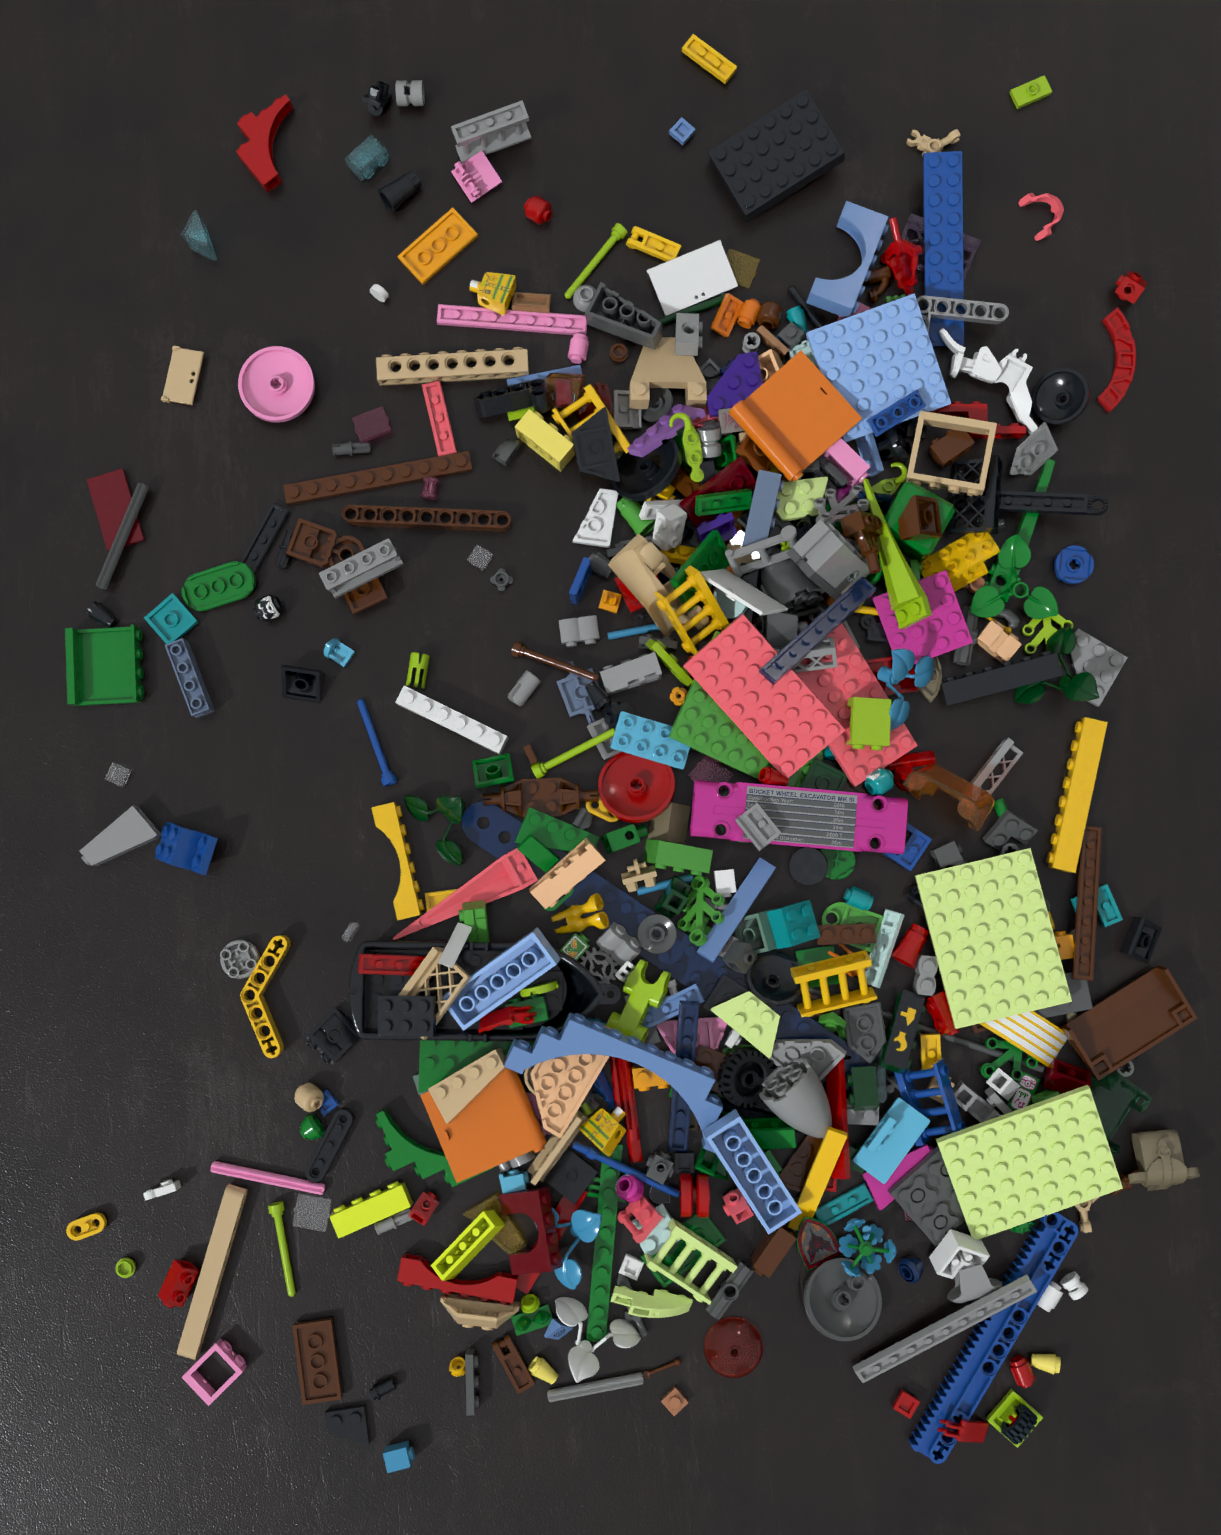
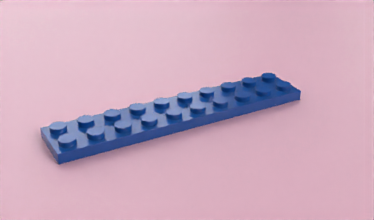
M962 151L923 153L924 296L964 300ZM938 304L937 310L945 312L946 307L943 304ZM957 306V313L964 314V307ZM930 318L928 335L932 347H947L939 336V331L942 328L948 332L956 343L961 346L964 345V321Z

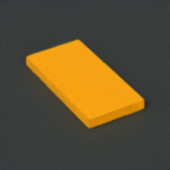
M452 207L397 257L417 280L424 285L478 237V233Z

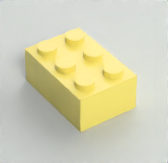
M529 409L515 426L517 438L561 472L575 455L573 440L567 435L562 436L554 424H547L540 413L537 411L533 413Z

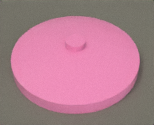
M271 346L255 352L246 360L239 374L238 390L243 403L252 414L262 420L278 423L292 420L306 410L314 395L315 379L311 367L303 356L287 347Z

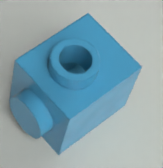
M409 1441L385 1447L383 1457L387 1473L411 1467L413 1459H415L414 1448L410 1447Z

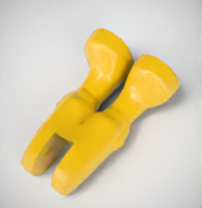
M599 893L592 894L583 905H571L568 909L552 916V922L561 921L565 918L567 926L564 925L555 929V933L581 932L589 926H595L599 929L608 928L609 919L603 911L586 918H581L583 914L603 909L604 903Z

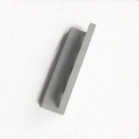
M833 637L825 638L804 657L813 660L810 665L797 663L792 668L795 673L837 667ZM786 645L773 648L779 653ZM825 655H832L831 662H823L820 659Z
M1010 738L1003 739L958 798L959 801L975 813L980 810L1023 754L1022 751L1013 745L1014 741ZM1009 749L1016 753L1012 760L1005 761L1004 755ZM997 764H1002L1003 772L1001 775L993 776V769ZM986 779H991V788L982 791L981 785ZM979 793L980 802L975 807L969 800L974 794Z

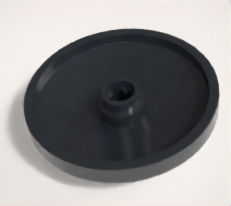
M673 438L662 440L661 446L644 457L624 452L617 462L620 481L612 480L617 493L625 500L638 502L652 498L663 491L675 478L681 466L682 452L679 445Z

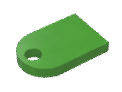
M836 902L826 907L823 911L821 925L875 924L877 937L884 916L865 909L862 911L844 902ZM829 913L836 915V922L833 924H829L826 921V916ZM874 943L848 945L872 952Z

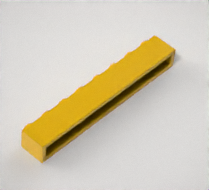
M1087 717L1081 718L1076 722V738L1071 743V751L1073 752L1067 762L1068 775L1063 781L1064 794L1059 799V807L1061 808L1059 814L1056 815L1054 823L1056 831L1052 834L1050 841L1053 845L1046 860L1048 868L1076 873L1108 722Z

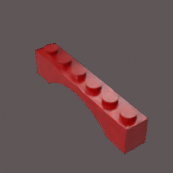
M404 1253L401 1257L397 1281L402 1282V1285L413 1286L415 1284L420 1285L425 1290L435 1288L440 1289V1292L446 1294L456 1292L460 1293L459 1295L462 1297L477 1296L482 1301H490L492 1299L497 1300L499 1304L509 1305L515 1300L519 1276L500 1271L480 1280L469 1281L454 1278L442 1281L423 1256Z

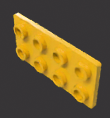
M988 532L968 533L923 561H920L922 564L921 574L926 578L946 570L953 590L956 592L989 573L984 561L998 554L1000 549Z

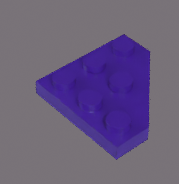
M757 351L738 354L707 396L709 418L719 417L718 410L732 408L739 401H744L763 384Z

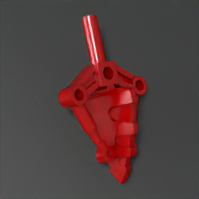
M893 217L889 221L894 242L890 243L884 254L880 256V260L888 265L890 271L894 274L895 280L898 281V287L903 288L904 293L908 296L913 294V287L918 282L915 273L918 267V255L922 253V247L906 239H901L897 217Z

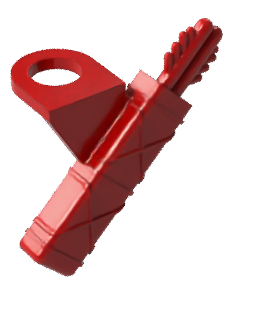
M932 750L904 754L886 767H889V770H895L894 781L896 786L903 791H909L912 788L913 767L935 764L936 757ZM899 779H903L907 783V787L903 786Z

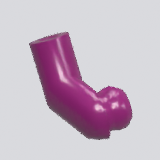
M852 485L836 490V500L838 503L849 495Z

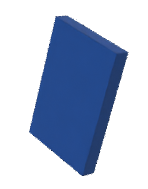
M586 557L583 558L569 591L570 602L575 605L579 603L592 572L591 561Z

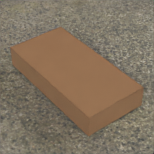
M514 292L512 311L549 313L551 295Z
M761 325L756 331L760 341L769 349L777 352L783 361L787 357L789 349Z

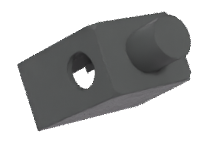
M792 612L762 615V635L772 647L789 644L797 636V633H801L808 626L807 622H798V616Z

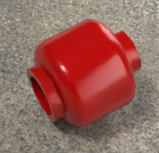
M535 195L528 198L525 202L524 210L528 219L536 224H543L551 219L552 205L549 201Z

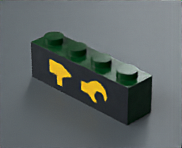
M905 989L898 993L886 1035L887 1042L883 1046L878 1066L899 1074L909 1069L912 1060L909 1058L910 1053L914 1051L916 1046L915 1034L921 1028L920 1016L924 1014L926 1009L924 996Z

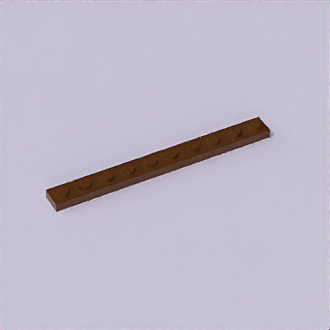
M465 451L283 485L286 504L292 505L470 472L473 469L470 453Z

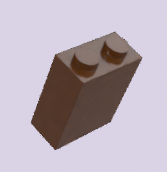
M784 1224L769 1235L766 1233L750 1256L752 1266L754 1267L753 1270L759 1276L771 1277L797 1239L792 1229Z

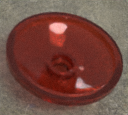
M729 1317L716 1322L707 1332L704 1341V1354L709 1366L717 1374L726 1378H741L750 1374L758 1366L763 1353V1344L757 1329L748 1321L737 1317ZM737 1349L738 1352L737 1354L733 1355L731 1354V1350Z

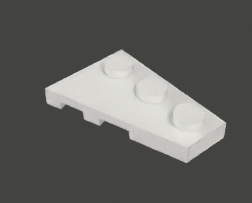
M599 489L589 508V512L572 541L573 543L610 548L619 496L617 491Z

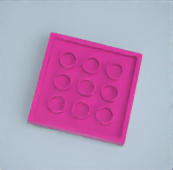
M946 570L918 581L928 598L932 615L906 629H899L895 611L891 610L888 592L873 598L891 650H911L915 655L914 665L923 656L933 658L973 643Z

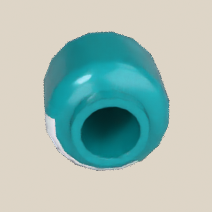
M881 767L877 768L866 776L865 788L871 795L882 796L893 788L894 775L890 770Z

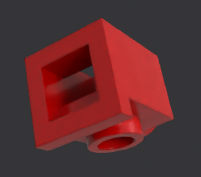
M423 1192L408 1216L425 1226L439 1204L436 1201L437 1197L431 1192H427V1194ZM423 1203L429 1206V1208H425Z

